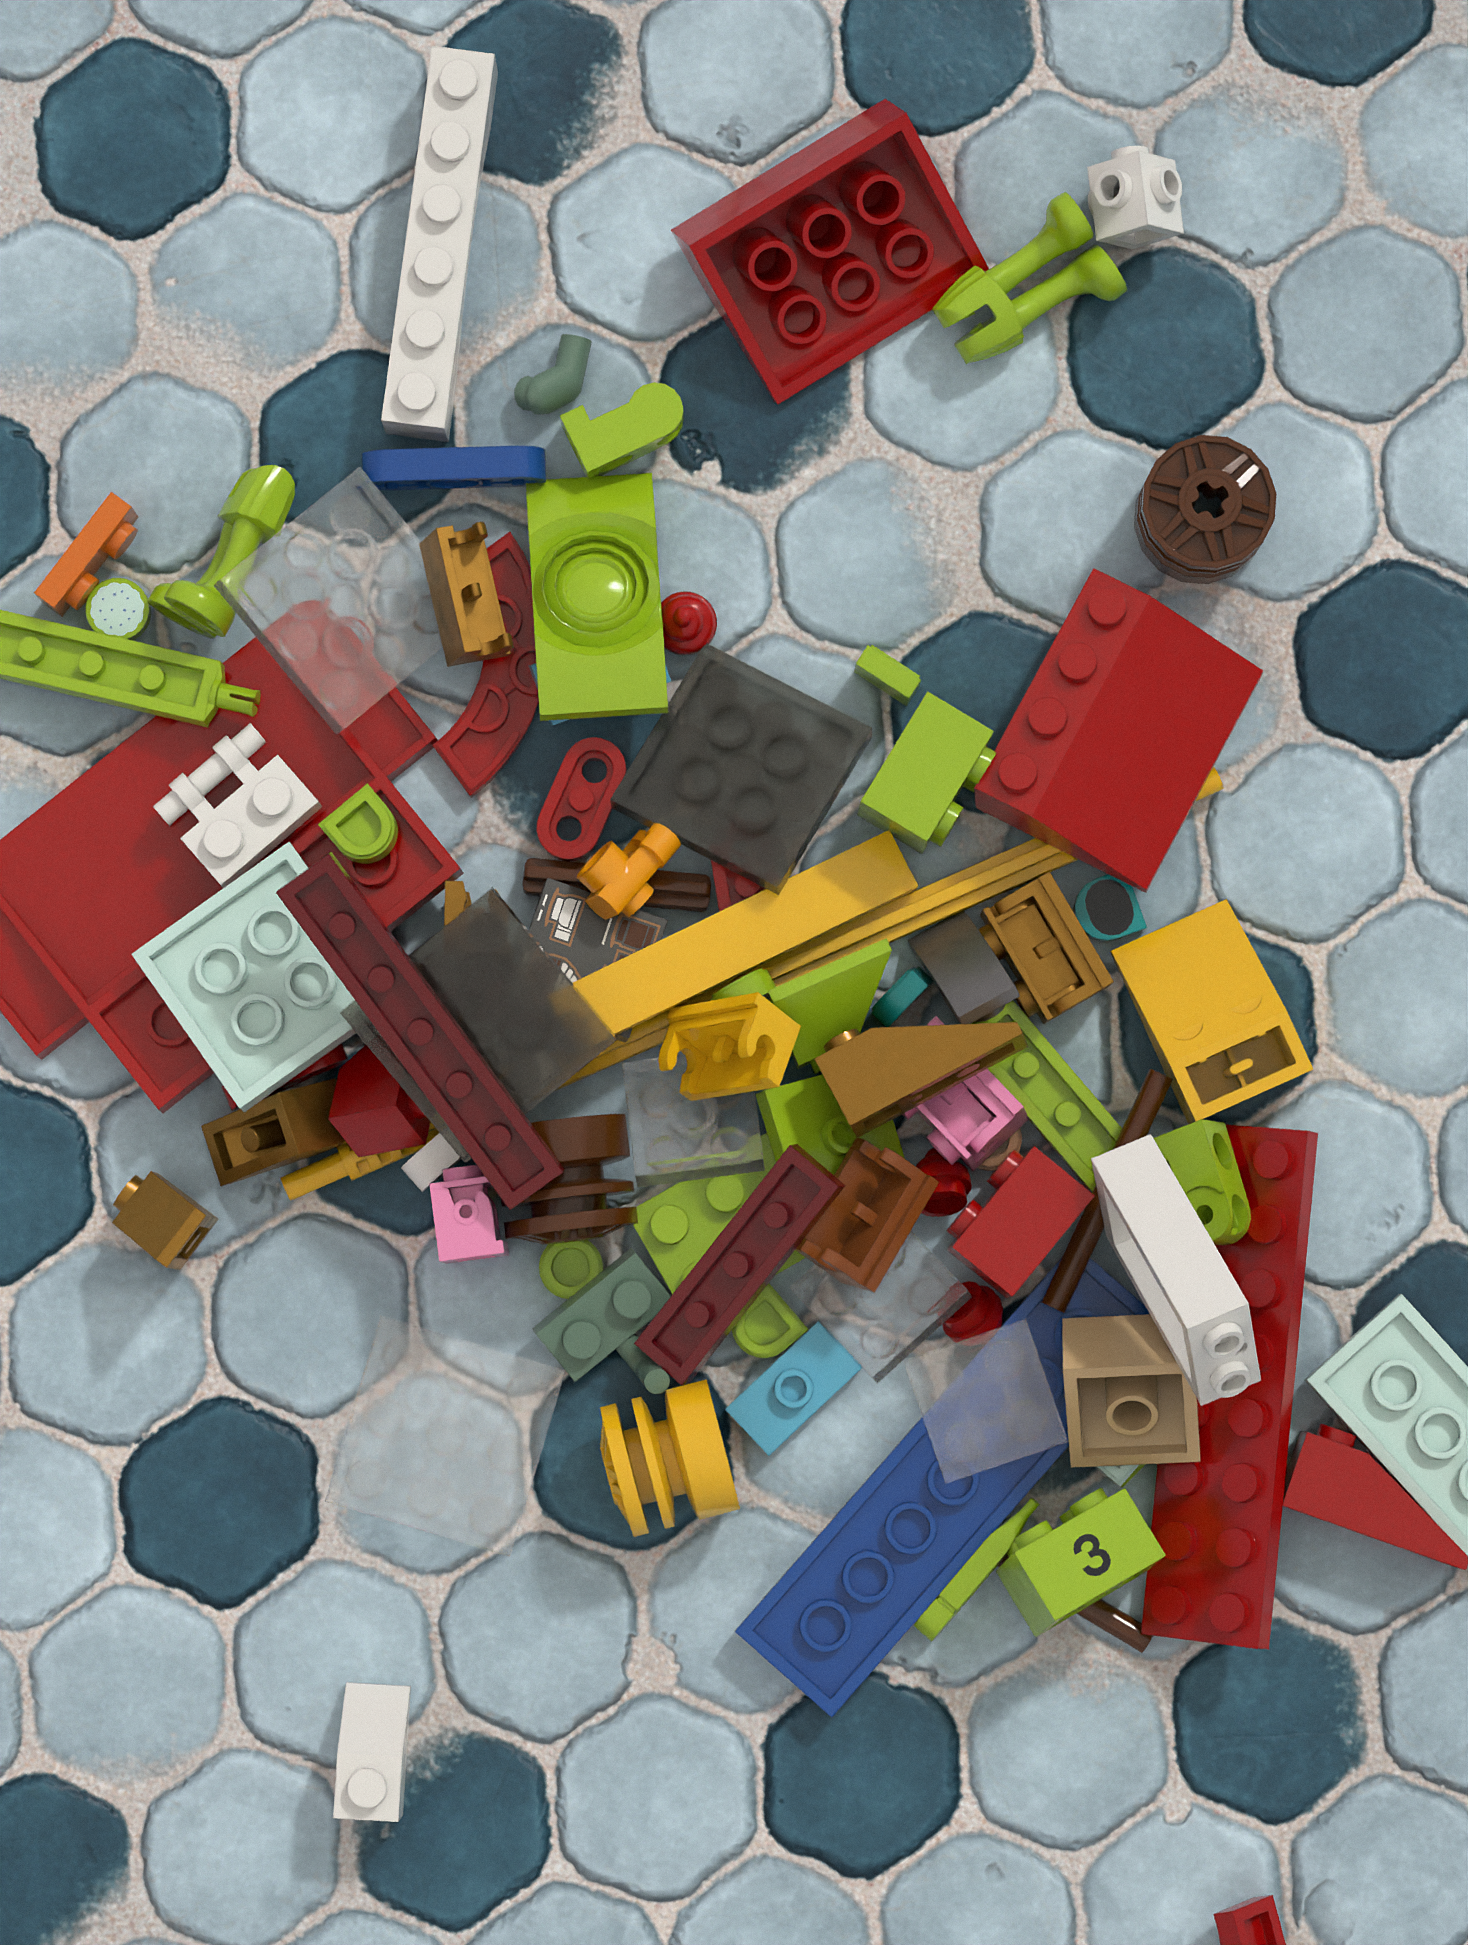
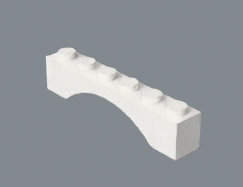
M432 46L381 418L386 434L449 442L472 235L491 130L498 77L495 54L437 46Z

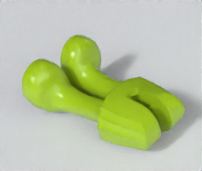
M1064 192L1049 202L1046 209V223L1038 235L1028 244L987 271H983L976 265L973 266L944 293L932 308L943 328H947L960 320L974 315V311L984 305H987L991 310L993 317L983 323L979 322L954 343L966 364L988 359L1023 343V329L1042 314L1067 299L1077 295L1093 294L1101 300L1114 301L1127 292L1126 283L1112 259L1100 246L1094 244L1080 253L1059 272L1011 300L1006 295L1051 260L1066 252L1075 250L1093 239L1094 234L1088 220L1068 193Z
M277 465L260 466L241 473L218 514V517L224 521L216 552L206 572L196 583L187 580H176L172 584H159L154 588L147 600L149 605L171 621L197 634L211 639L217 635L225 637L234 621L236 607L246 584L259 544L268 543L271 539L278 538L295 496V482L291 474L285 468Z

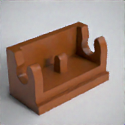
M856 1137L834 1175L846 1186L795 1250L841 1283L875 1293L939 1182L894 1151L886 1147L881 1151L865 1139Z

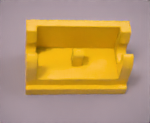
M759 992L674 1007L669 1010L666 1018L670 1025L659 1052V1069L661 1071L672 1070L677 1063L679 1051L685 1055L687 1068L681 1077L679 1093L690 1101L777 1088L782 1081L801 1026Z

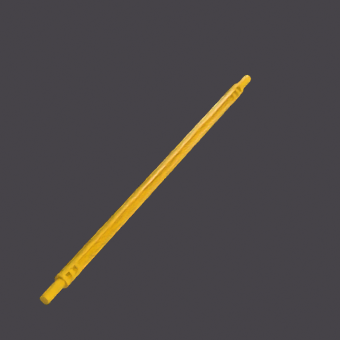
M1213 767L1196 801L1224 789L1215 767ZM1033 838L906 894L676 1007L711 1001L714 993L760 968H763V970L767 969L776 987L886 938L889 943L894 942L1079 859L1037 838ZM669 1010L633 1027L626 1043L610 1038L577 1055H574L569 1044L548 1052L563 1070L525 1104L663 1044L670 1022L666 1019ZM512 1069L496 1075L497 1078L501 1080ZM437 1111L431 1118L426 1144L448 1126ZM345 1143L337 1146V1153L280 1177L290 1201L348 1175L351 1181L414 1154L425 1145L358 1157L351 1147Z

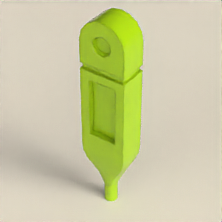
M1031 1497L1020 1511L989 1535L939 1594L940 1596L931 1603L916 1621L914 1627L931 1642L943 1631L961 1610L960 1608L966 1604L1006 1557L1011 1544L1014 1543V1539L1021 1534L1028 1518L1040 1505L1034 1498Z

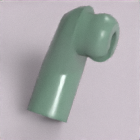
M562 334L555 366L534 377L525 376L516 384L514 398L517 405L522 410L543 415L550 414L574 401L582 390L592 341L577 335Z

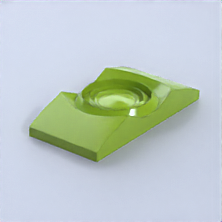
M652 473L594 476L589 479L587 477L546 479L545 483H526L540 721L668 713Z

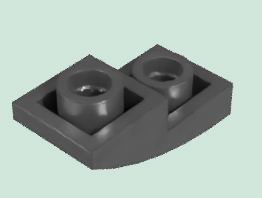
M965 911L948 917L908 940L917 960L935 982L946 1005L961 1024L989 1020L998 1015L1007 1003L1020 996L1002 964Z

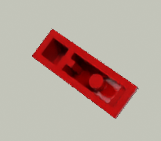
M1324 1424L1319 1425L1316 1435L1300 1431L1286 1471L1283 1507L1455 1568L1467 1569L1468 1556L1369 1453L1353 1448L1357 1436Z

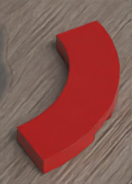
M510 531L486 549L505 631L511 634L514 647L510 650L511 654L508 656L483 660L479 682L466 709L451 729L433 744V748L471 798L488 785L509 762L522 743L539 705L538 690L529 669V665L536 663L531 567L524 552Z

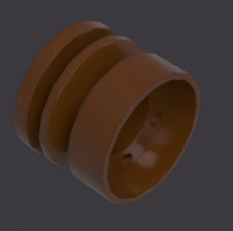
M1199 435L1177 442L1155 461L1136 499L1134 529L1142 552L1159 571L1180 582L1210 584L1232 577L1253 559L1275 520L1277 493L1269 469L1252 449L1229 437ZM1199 492H1202L1207 500L1213 499L1216 496L1221 500L1222 503L1215 513L1216 518H1213L1208 511L1197 514L1193 509L1199 498Z
M625 1114L591 1115L531 1122L564 1167V1171L515 1206H531L532 1218L504 1222L506 1239H523L542 1245L603 1238L624 1226L638 1224L636 1207L608 1209L607 1196L635 1192L633 1181L604 1178L603 1166L630 1157ZM501 1199L502 1207H507V1205Z

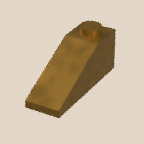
M1017 1022L870 1028L861 1034L858 1029L845 1031L829 1040L824 1045L826 1053L814 1059L856 1137L859 1138L1027 1048L1028 1045Z

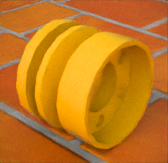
M707 1379L667 1389L665 1394L666 1420L654 1422L642 1397L631 1399L638 1426L632 1429L624 1430L616 1403L600 1407L602 1416L600 1449L614 1503L630 1525L633 1537L649 1533L644 1505L657 1501L665 1529L675 1526V1496L686 1494L699 1520L740 1509Z

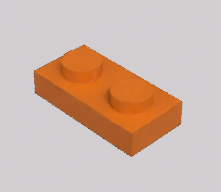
M110 492L34 592L41 602L61 617L64 616L70 606L75 610H79L87 602L89 594L99 584V579L94 576L109 556L114 560L118 559L133 542L138 532V529L132 526L138 519V515L132 506L113 492Z

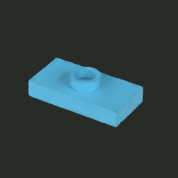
M818 1321L725 1410L763 1451L770 1456L862 1367Z

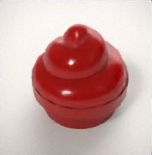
M683 591L674 593L661 602L664 648L677 655L688 656L697 654L709 646L716 634L717 618L708 600L697 593Z
M931 1148L915 1167L930 1175L939 1183L921 1214L931 1217L955 1214L961 1211L967 1204V1195L972 1188L969 1171L960 1162L956 1161L951 1165L935 1148Z
M968 1281L955 1286L946 1294L939 1307V1317L943 1321L942 1326L945 1334L952 1341L960 1345L971 1347L978 1344L985 1345L1002 1326L1003 1306L1001 1299L990 1287L979 1286L976 1282Z

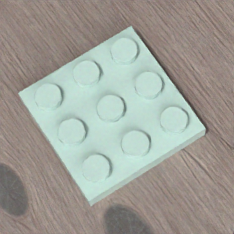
M290 842L283 845L131 954L239 1109L243 1112L249 1110L371 1022L276 894L278 889L308 868Z

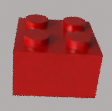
M1035 1146L1026 1151L1023 1156L1015 1149L1010 1152L986 1181L995 1188V1191L981 1206L973 1199L946 1230L955 1238L946 1250L1005 1298L1015 1295L1095 1196Z

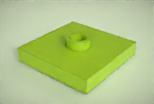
M823 1074L755 1094L776 1162L789 1145L798 1144L829 1172L835 1175L856 1139V1135ZM893 1119L859 1137L870 1142L881 1151L886 1147L905 1159Z

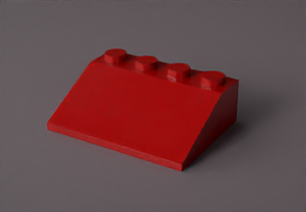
M887 99L878 102L671 229L700 284L777 405L931 311L944 293L973 266L976 265L983 271L989 269L907 113Z
M1093 568L994 750L997 752L979 783L974 787L976 808L1147 893L1263 675V670L1150 595Z

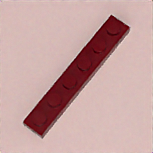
M329 852L277 890L276 894L510 1210L563 1173L564 1167L332 852Z

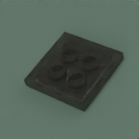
M706 644L700 650L669 701L668 713H662L611 797V807L649 828L654 823L666 826L679 838L681 845L779 895L872 738V727Z
M493 887L408 955L524 1114H527L617 1040V1036ZM354 999L341 1010L340 1014L465 1163L471 1159L470 1155Z

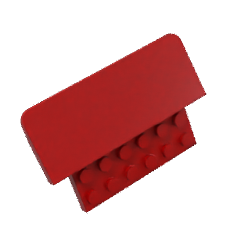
M308 601L294 606L222 663L225 666L226 684L260 690V704H255L258 711L254 717L219 708L216 715L210 721L209 726L203 727L156 715L0 839V1011L34 1054L41 1060L90 1022L162 1113H165L214 1074V1071L131 954L223 889L180 839L200 822L190 810H187L169 826L153 806L172 790L169 784L181 773L188 777L216 753L212 748L226 735L232 739L249 723L267 742L248 758L251 764L259 771L275 756L279 755L323 806L258 863L288 842L293 845L308 868L329 852H332L390 932L445 889V881H455L464 874L455 860L391 783V781L433 749V744L438 741L437 738L336 612L320 602ZM232 772L208 792L204 798L215 809L242 786L243 783ZM368 783L395 817L398 826V836L395 846L386 857L374 863L362 864L345 857L318 824Z

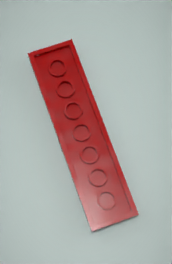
M1226 1125L1249 1202L1251 1221L1249 1229L1240 1240L1233 1244H1215L1249 1303L1261 1381L1248 1386L1244 1391L1235 1396L1221 1397L1202 1406L1197 1399L1201 1462L1157 1464L1151 1532L1166 1556L1147 1571L1141 1634L1253 1649H1269L1318 1133L1307 1130Z

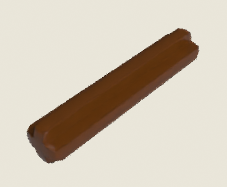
M539 858L527 859L523 871V892L528 896L540 897L546 879L550 878L591 893L576 878L585 863ZM656 870L647 881L654 891L643 904V907L695 912L707 911L709 907L711 879L706 874Z

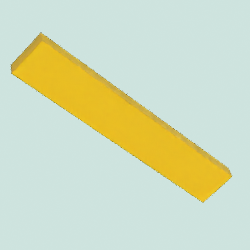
M888 830L548 994L546 1000L574 1055H577L915 891L918 884L893 835Z

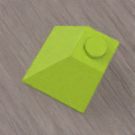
M887 938L768 990L767 1000L801 1026L791 1053L797 1069L811 1064L814 1073H820L821 1070L814 1058L826 1053L824 1045L845 1031L858 1029L859 1033L861 1032L892 951Z

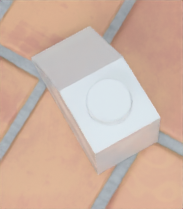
M346 1683L337 1750L333 1818L399 1822L403 1816L411 1686Z

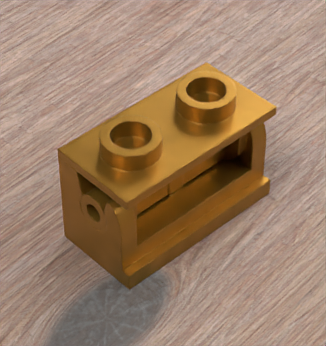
M1050 871L999 900L991 908L988 906L982 910L980 916L985 925L978 930L1000 961L1005 958L1017 980L1013 983L1020 995L1016 998V1001L1028 1018L1037 1013L1042 1023L1046 1024L1114 983Z

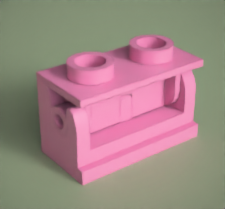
M935 1016L927 1026L945 1024ZM988 1069L902 1114L909 1120L914 1114L918 1113L933 1129L926 1136V1139L936 1151L951 1165L961 1158L972 1171L1029 1120L1024 1106Z
M472 1165L442 1170L444 1182L429 1184L439 1262L448 1264L509 1256L508 1243L501 1240L496 1205L488 1196L487 1188L493 1186L479 1167Z

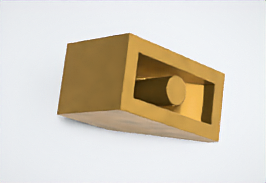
M336 1079L279 1092L261 1100L246 1112L239 1109L202 1125L201 1128L220 1186L318 1155L347 1143L328 1120Z
M150 1171L144 1180L135 1175L122 1189L113 1203V1206L120 1210L112 1223L166 1268L181 1270L218 1221L216 1216L160 1174Z

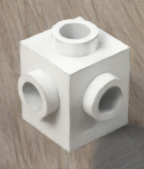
M1127 146L1112 151L1111 160L1087 167L1090 186L1088 206L1094 219L1096 241L1133 250L1184 234L1180 205L1182 182L1176 171L1175 160L1150 154L1148 147Z

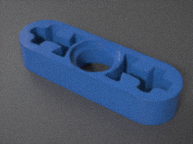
M537 446L383 449L362 453V487L371 490L524 487L526 483L546 482L545 449Z

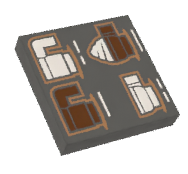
M547 878L505 1001L555 1018L546 1000L548 994L662 940L668 920L641 910H637L630 917L620 912L617 916L605 920L598 916L585 902L591 894L590 892ZM632 1028L612 1038L626 1043Z

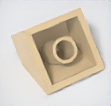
M1151 1315L1062 1318L1063 1378L1071 1468L1201 1462L1197 1398Z

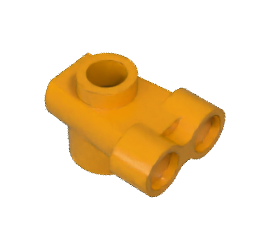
M654 823L648 831L639 830L623 850L613 841L607 842L585 863L576 877L591 891V894L585 900L587 905L605 920L617 916L620 912L624 913L627 917L633 915L652 895L654 889L647 881L658 868H663L680 848L681 842L679 838L666 826Z

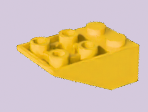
M1227 899L1110 951L1166 1076L1173 1079L1171 1087L1188 1124L1212 1116L1313 1070L1283 1002Z

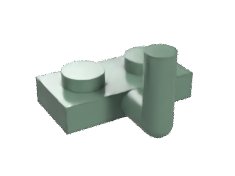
M632 1247L532 1328L538 1338L575 1382L616 1350L650 1393L661 1394L669 1387L670 1378L667 1372L634 1343L639 1338L635 1333L657 1315L671 1295Z

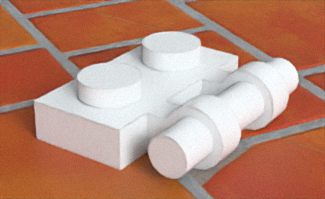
M251 723L232 739L227 735L212 747L216 752L188 777L181 773L169 784L172 790L153 806L169 826L187 810H190L200 822L180 839L223 888L250 870L323 807L279 755L275 756L259 771L251 764L248 758L267 743ZM233 772L243 785L214 809L204 796Z

